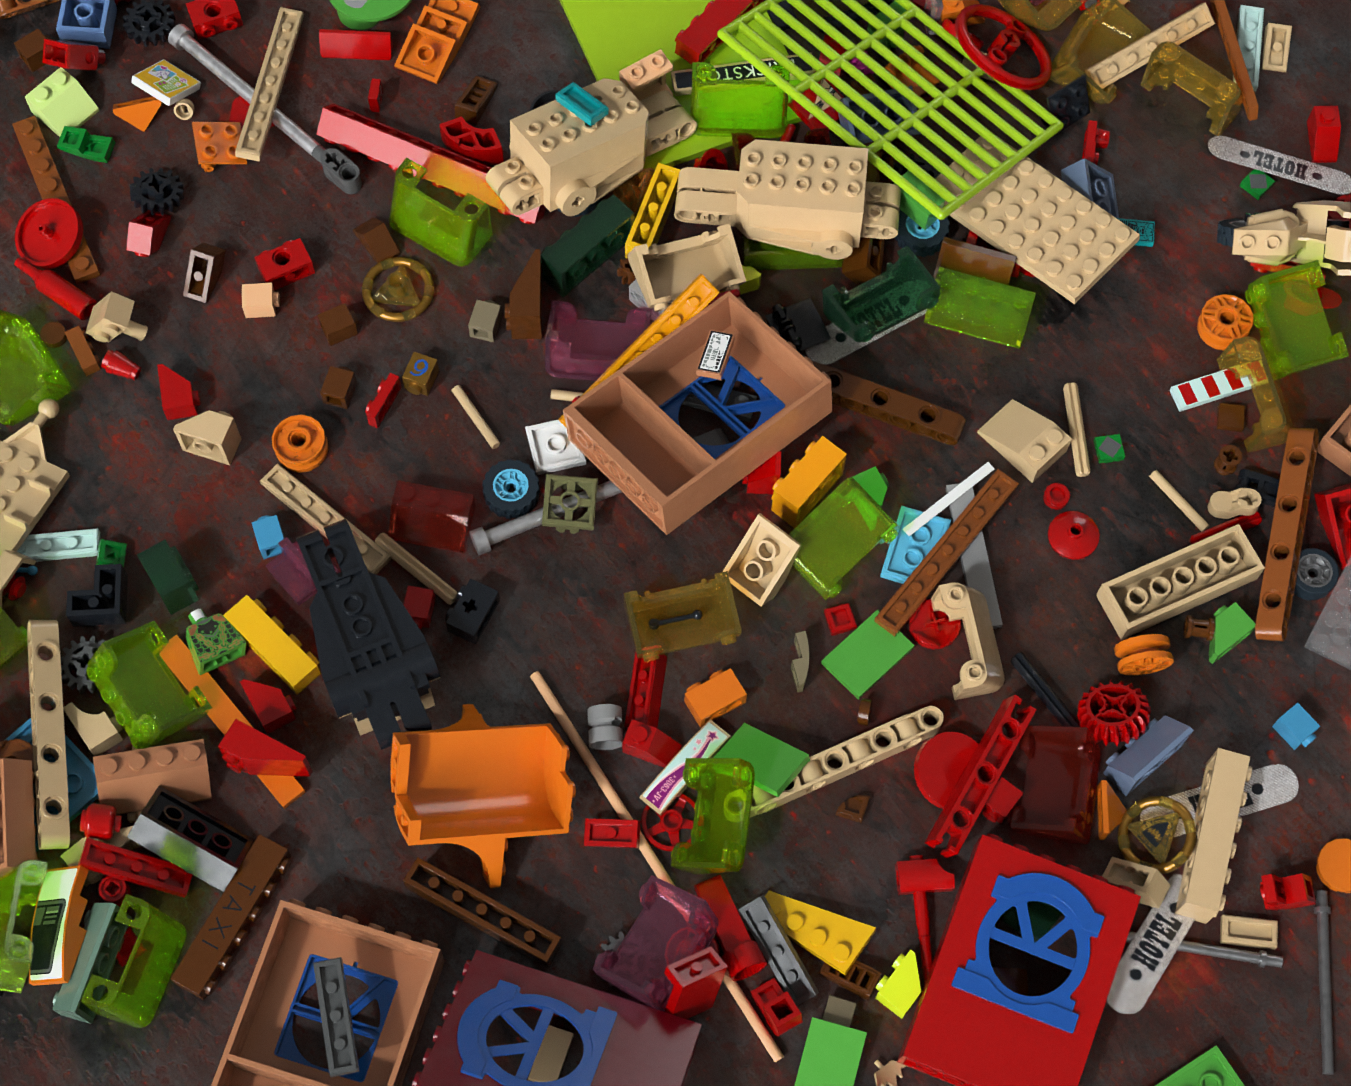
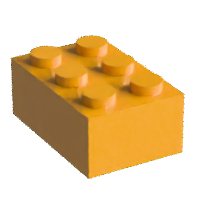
M824 436L817 442L812 441L805 450L806 455L801 460L796 459L789 468L790 473L785 478L780 477L772 488L774 493L771 497V511L793 528H796L843 475L847 454Z

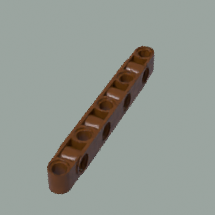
M811 360L820 372H825L830 377L832 383L838 386L831 388L832 404L944 444L956 445L966 423V419L962 415ZM876 400H881V401H883L885 404H884V405H878V404H876L874 401H876ZM922 418H930L932 422H925Z

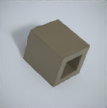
M476 300L468 324L470 337L494 343L502 319L501 305L491 300Z

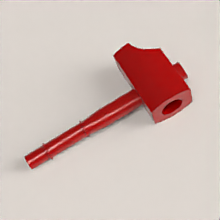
M923 855L909 856V861H897L895 873L898 895L913 894L920 943L921 969L925 984L933 962L927 893L953 891L955 889L954 874L945 871L937 859L923 860Z

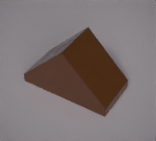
M373 217L353 229L354 234L376 263L380 262L383 266L391 261V258L400 255L384 222Z

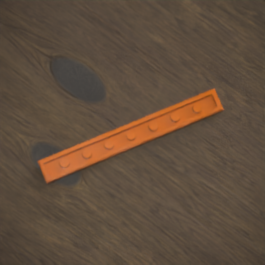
M175 635L155 650L224 736L235 719L252 727L208 672L202 675L198 674L190 650L178 635ZM257 775L284 809L306 793L294 776Z

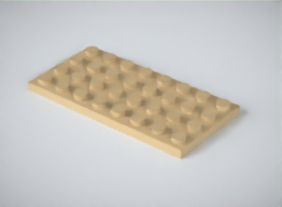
M981 136L975 141L1001 163L1007 159L1005 155ZM1006 143V144H1007L1008 146H1010L1014 151H1016V152L1018 151L1017 149H1015L1014 147H1012L1011 145H1009L1008 143ZM968 148L962 153L986 174L993 170ZM1027 156L950 214L952 218L1000 252L1017 256L1015 262L1073 304L1091 289L1140 239L1139 233ZM954 161L949 165L952 170L971 185L978 181L957 162ZM943 174L936 178L939 183L956 197L963 192Z

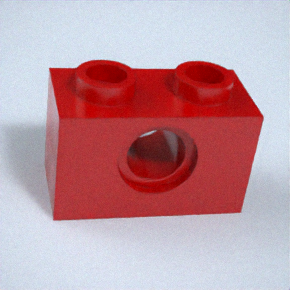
M195 0L186 3L198 40L243 26L235 0Z
M301 238L286 241L282 246L272 250H265L260 255L254 257L264 282L272 283L274 291L315 273L312 260ZM285 261L288 262V263L285 264V265H279V264L282 263V262H285Z

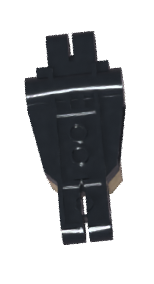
M343 519L323 527L330 544L329 546H325L318 529L297 537V543L317 590L309 609L322 678L338 718L340 719L352 714L360 736L374 731L381 750L392 746L393 733L401 732L397 723L400 719L404 724L406 732L433 730L425 709L435 706L429 682L441 677L423 633L386 578L368 572L347 520ZM333 557L336 558L338 566L341 570V572L338 574L336 573L331 561V558Z

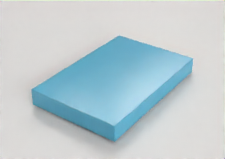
M901 506L880 577L903 584L949 529L951 520L935 516L911 536H908L902 529L923 512Z

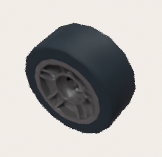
M1317 548L1302 550L1294 594L1305 600H1319L1326 597L1337 584L1339 577L1338 565L1334 558L1327 552ZM1313 572L1314 578L1310 577L1308 573Z

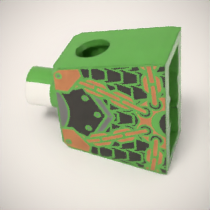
M202 609L194 610L189 614L188 618L192 625L186 628V641L199 675L245 656L246 641L222 614L217 613L207 618Z

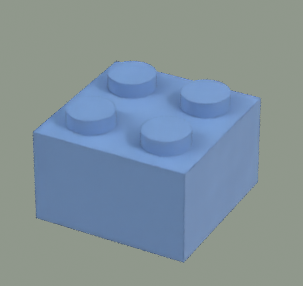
M62 0L56 27L60 40L83 42L96 45L98 48L110 49L117 14L115 1Z

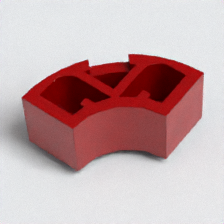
M462 116L439 124L441 140L448 150L487 166L504 162L502 145L494 128H475L469 125Z

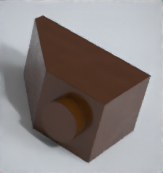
M204 242L191 249L183 296L204 303L208 302L222 274L225 249Z

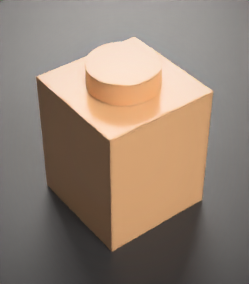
M272 283L242 284V308L246 318L276 316V307H280L279 292L274 291Z

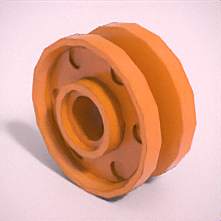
M1222 294L1214 296L1205 303L1198 318L1197 330L1200 338L1208 346L1216 350L1228 351L1236 349L1247 339L1253 326L1254 315L1250 306L1244 300L1234 295Z
M290 416L277 425L272 435V447L280 464L289 471L298 473L308 472L319 467L326 459L329 450L327 437L321 424L310 416ZM305 441L303 445L295 446L298 442Z
M1148 634L1131 637L1119 642L1114 647L1115 655L1121 658L1117 663L1118 671L1124 675H1145L1170 667L1174 663L1172 653L1166 651L1171 646L1170 639L1162 634Z

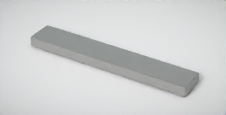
M959 484L946 485V494ZM973 487L949 505L953 523L975 497ZM981 531L960 557L966 586L979 590L984 594L993 629L1002 628L1003 623L984 536Z

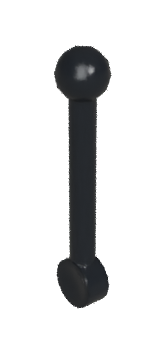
M695 610L691 614L663 620L652 618L649 620V628L656 630L660 625L692 618L699 620L702 618L703 613L701 610Z

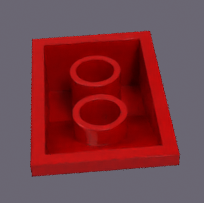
M1350 483L1314 493L1320 520L1341 570L1351 568Z
M237 719L234 720L218 745L223 755L222 758L227 762L226 766L239 774L241 771H244L249 775L310 777L313 773L305 755Z

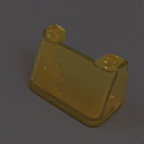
M1099 0L1088 7L1078 18L1052 61L1050 80L1065 87L1085 74L1088 99L1100 105L1104 103L1109 104L1117 95L1115 92L1117 87L1111 83L1102 89L1087 76L1085 70L1149 34L1151 30L1118 0Z
M1162 42L1151 53L1140 85L1151 91L1154 86L1158 85L1163 86L1167 90L1172 83H1175L1211 107L1206 114V117L1212 120L1209 131L1216 136H1220L1239 114L1243 105L1239 86L1173 42Z
M1243 337L1234 339L1217 358L1220 371L1225 369L1231 370L1235 373L1236 380L1248 377L1261 416L1259 422L1252 425L1253 434L1244 440L1247 453L1284 444L1287 442L1289 429L1294 427L1271 356L1256 338Z
M728 571L714 574L715 579L709 580L708 583L706 579H702L697 584L655 593L645 591L644 597L638 595L637 590L624 593L623 604L637 657L643 658L644 662L658 659L661 654L721 642L722 645L737 642V637L741 635L742 630ZM695 610H701L703 613L702 618L699 620L692 618L660 625L656 630L649 628V620L652 618L663 620L691 614Z

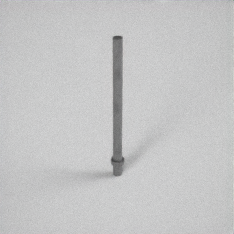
M1319 890L1316 891L1317 906L1314 907V914H1317L1322 1074L1333 1075L1334 1056L1328 922L1331 907H1328L1327 891Z
M1129 932L1126 942L1131 943L1137 933ZM1182 940L1176 950L1256 963L1258 967L1263 968L1266 965L1281 968L1283 965L1282 956L1267 954V951L1263 950L1257 953Z

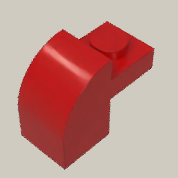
M1303 873L1282 878L1274 874L1261 876L1260 892L1266 910L1294 909L1316 904L1310 876Z
M775 978L750 991L752 998L764 1015L767 1025L777 1037L803 1022L800 1010L787 991L783 992Z

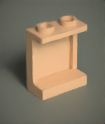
M661 49L619 71L620 81L626 85L639 101L664 90L670 92L673 96L672 91L666 84V73L673 70V65Z

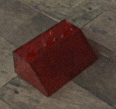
M398 480L391 504L388 536L397 541L464 553L476 507L474 494Z

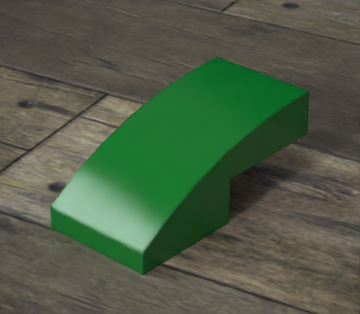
M64 126L57 148L82 158L108 163L115 141L112 137L91 135L87 129Z

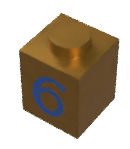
M413 352L402 376L404 388L412 394L428 396L439 372L437 359Z

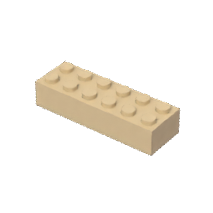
M1237 524L1101 584L1096 596L1122 640L1257 580L1265 567L1242 528Z
M1218 748L1206 763L1192 832H1196V843L1190 857H1186L1175 914L1195 919L1194 921L1207 924L1224 908L1226 895L1222 894L1224 884L1228 885L1231 876V869L1228 868L1229 858L1233 859L1237 843L1233 842L1234 834L1239 832L1242 823V817H1238L1240 807H1244L1247 798V792L1243 791L1245 782H1249L1252 774V766H1249L1250 756Z

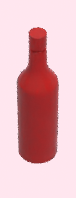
M22 258L16 259L14 265L34 280L35 287L39 292L80 320L84 321L90 318L92 308L97 304L94 298L49 269L40 270Z

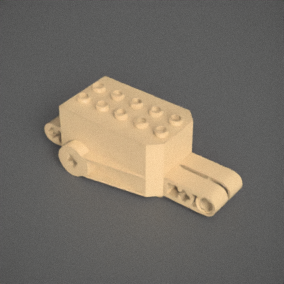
M604 78L583 87V89L609 108L608 115L594 125L589 126L554 100L511 119L509 146L511 159L492 167L485 179L514 215H521L544 204L550 212L559 208L566 216H575L583 212L590 204L595 203L643 170L647 156L690 137L697 128V122L666 90L639 101L622 81Z
M755 139L742 148L739 171L696 167L681 169L678 177L674 216L677 220L685 223L720 226L730 224V226L736 227L747 239L812 255H820L827 259L840 260L849 257L853 252V247L859 248L860 237L892 239L898 235L901 189L895 184L866 182L868 148Z

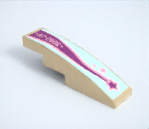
M710 719L660 772L639 797L640 800L661 816L676 797L684 792L694 778L702 773L731 736Z

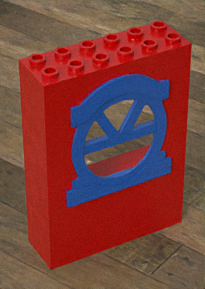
M982 834L972 850L897 1062L955 1086H1078L1141 896L1134 894L1135 890L1124 885L1116 887L1108 884V879L1102 876L1092 875L1091 877L1085 875L1076 866L1055 863L1056 860L1048 855L1040 854L1037 856L1029 853V849L1019 844L1011 846L1003 843V839L997 835L987 834L985 836ZM1029 901L1049 904L1065 916L1060 923L1037 942H1034L1027 902ZM1011 907H1016L1022 938L995 927L1000 916ZM1072 929L1074 931L1077 943L1076 958H1071L1048 949L1051 944L1068 930ZM990 938L1072 971L1060 987L1048 994L1025 996L1015 993L998 979L992 968L989 958Z

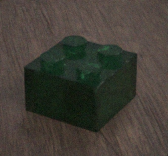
M163 540L137 554L171 615L199 600L195 593L199 588L175 545L169 547L166 540Z

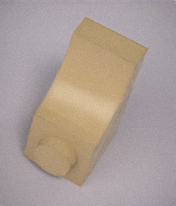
M72 702L63 707L65 713L94 756L101 755L123 741L119 734L123 729L115 716L109 719L104 711L100 714H88L79 710Z
M1115 857L1111 858L1102 877L1108 879V884L1116 887L1124 885L1134 889V894L1141 896L1140 904L1158 909L1171 886L1156 868Z

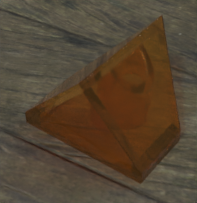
M653 168L641 170L611 191L632 225L655 172Z

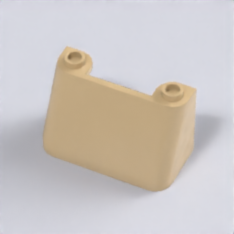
M730 224L718 226V232L711 231L708 233L706 231L701 235L661 245L652 244L649 248L647 244L635 246L627 256L631 269L649 308H654L655 312L665 310L700 274H703L719 292L734 289L740 290L739 286L746 282V278Z
M960 583L939 585L931 598L933 611L940 610L948 615L949 622L962 619L972 659L961 667V681L952 686L954 700L998 691L1003 686L1005 678L984 594L979 590Z

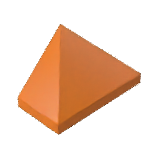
M150 96L113 105V113L145 132L162 102Z
M1101 780L1096 787L1099 840H1105L1120 825L1124 814L1128 813L1108 781Z

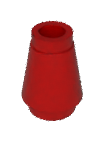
M108 350L101 364V368L106 369V373L132 380L138 378L142 367L118 350Z

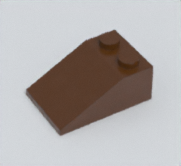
M535 249L510 292V303H505L506 330H511L512 339H542L543 272L541 249Z

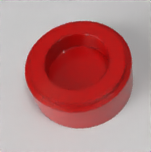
M1061 483L1050 484L1043 495L1045 504L1054 510L1064 508L1070 499L1069 489Z

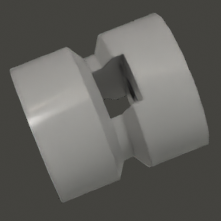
M599 704L589 707L587 709L588 725L592 727L588 731L589 747L595 750H613L622 747L623 729L618 727L622 724V708L614 704Z

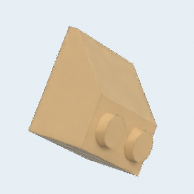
M210 410L176 424L173 429L183 451L227 465L231 464L242 440L234 418L223 411L218 413Z

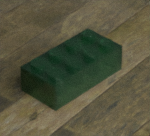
M614 194L610 198L602 200L592 213L584 215L574 228L566 230L553 245H548L542 251L543 279L562 297L566 296L625 246L634 223V212Z

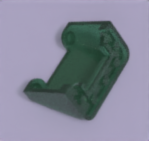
M909 246L898 250L899 259L895 264L887 263L886 272L849 291L844 286L838 291L833 284L822 290L824 315L855 342H868L873 336L925 309L933 308L938 303L941 290L940 285Z

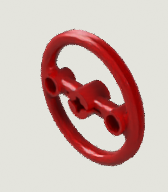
M973 4L961 10L955 20L956 36L965 53L981 70L995 80L1020 90H1036L1047 83L1052 75L1051 58L1041 40L1028 26L1013 15L989 5ZM971 17L990 18L1006 26L988 47L987 55H984L977 48L969 35L967 20ZM1020 39H1023L1037 56L1040 64V74L1037 77L1024 78L1016 76L1002 68L1021 44Z

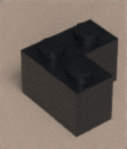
M122 564L95 565L94 590L67 591L66 616L73 627L126 624L128 574Z

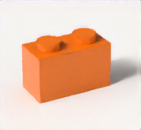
M731 668L726 671L719 670L709 677L710 680L703 684L700 682L695 683L686 690L684 702L700 728L710 719L714 721L746 703L747 693Z

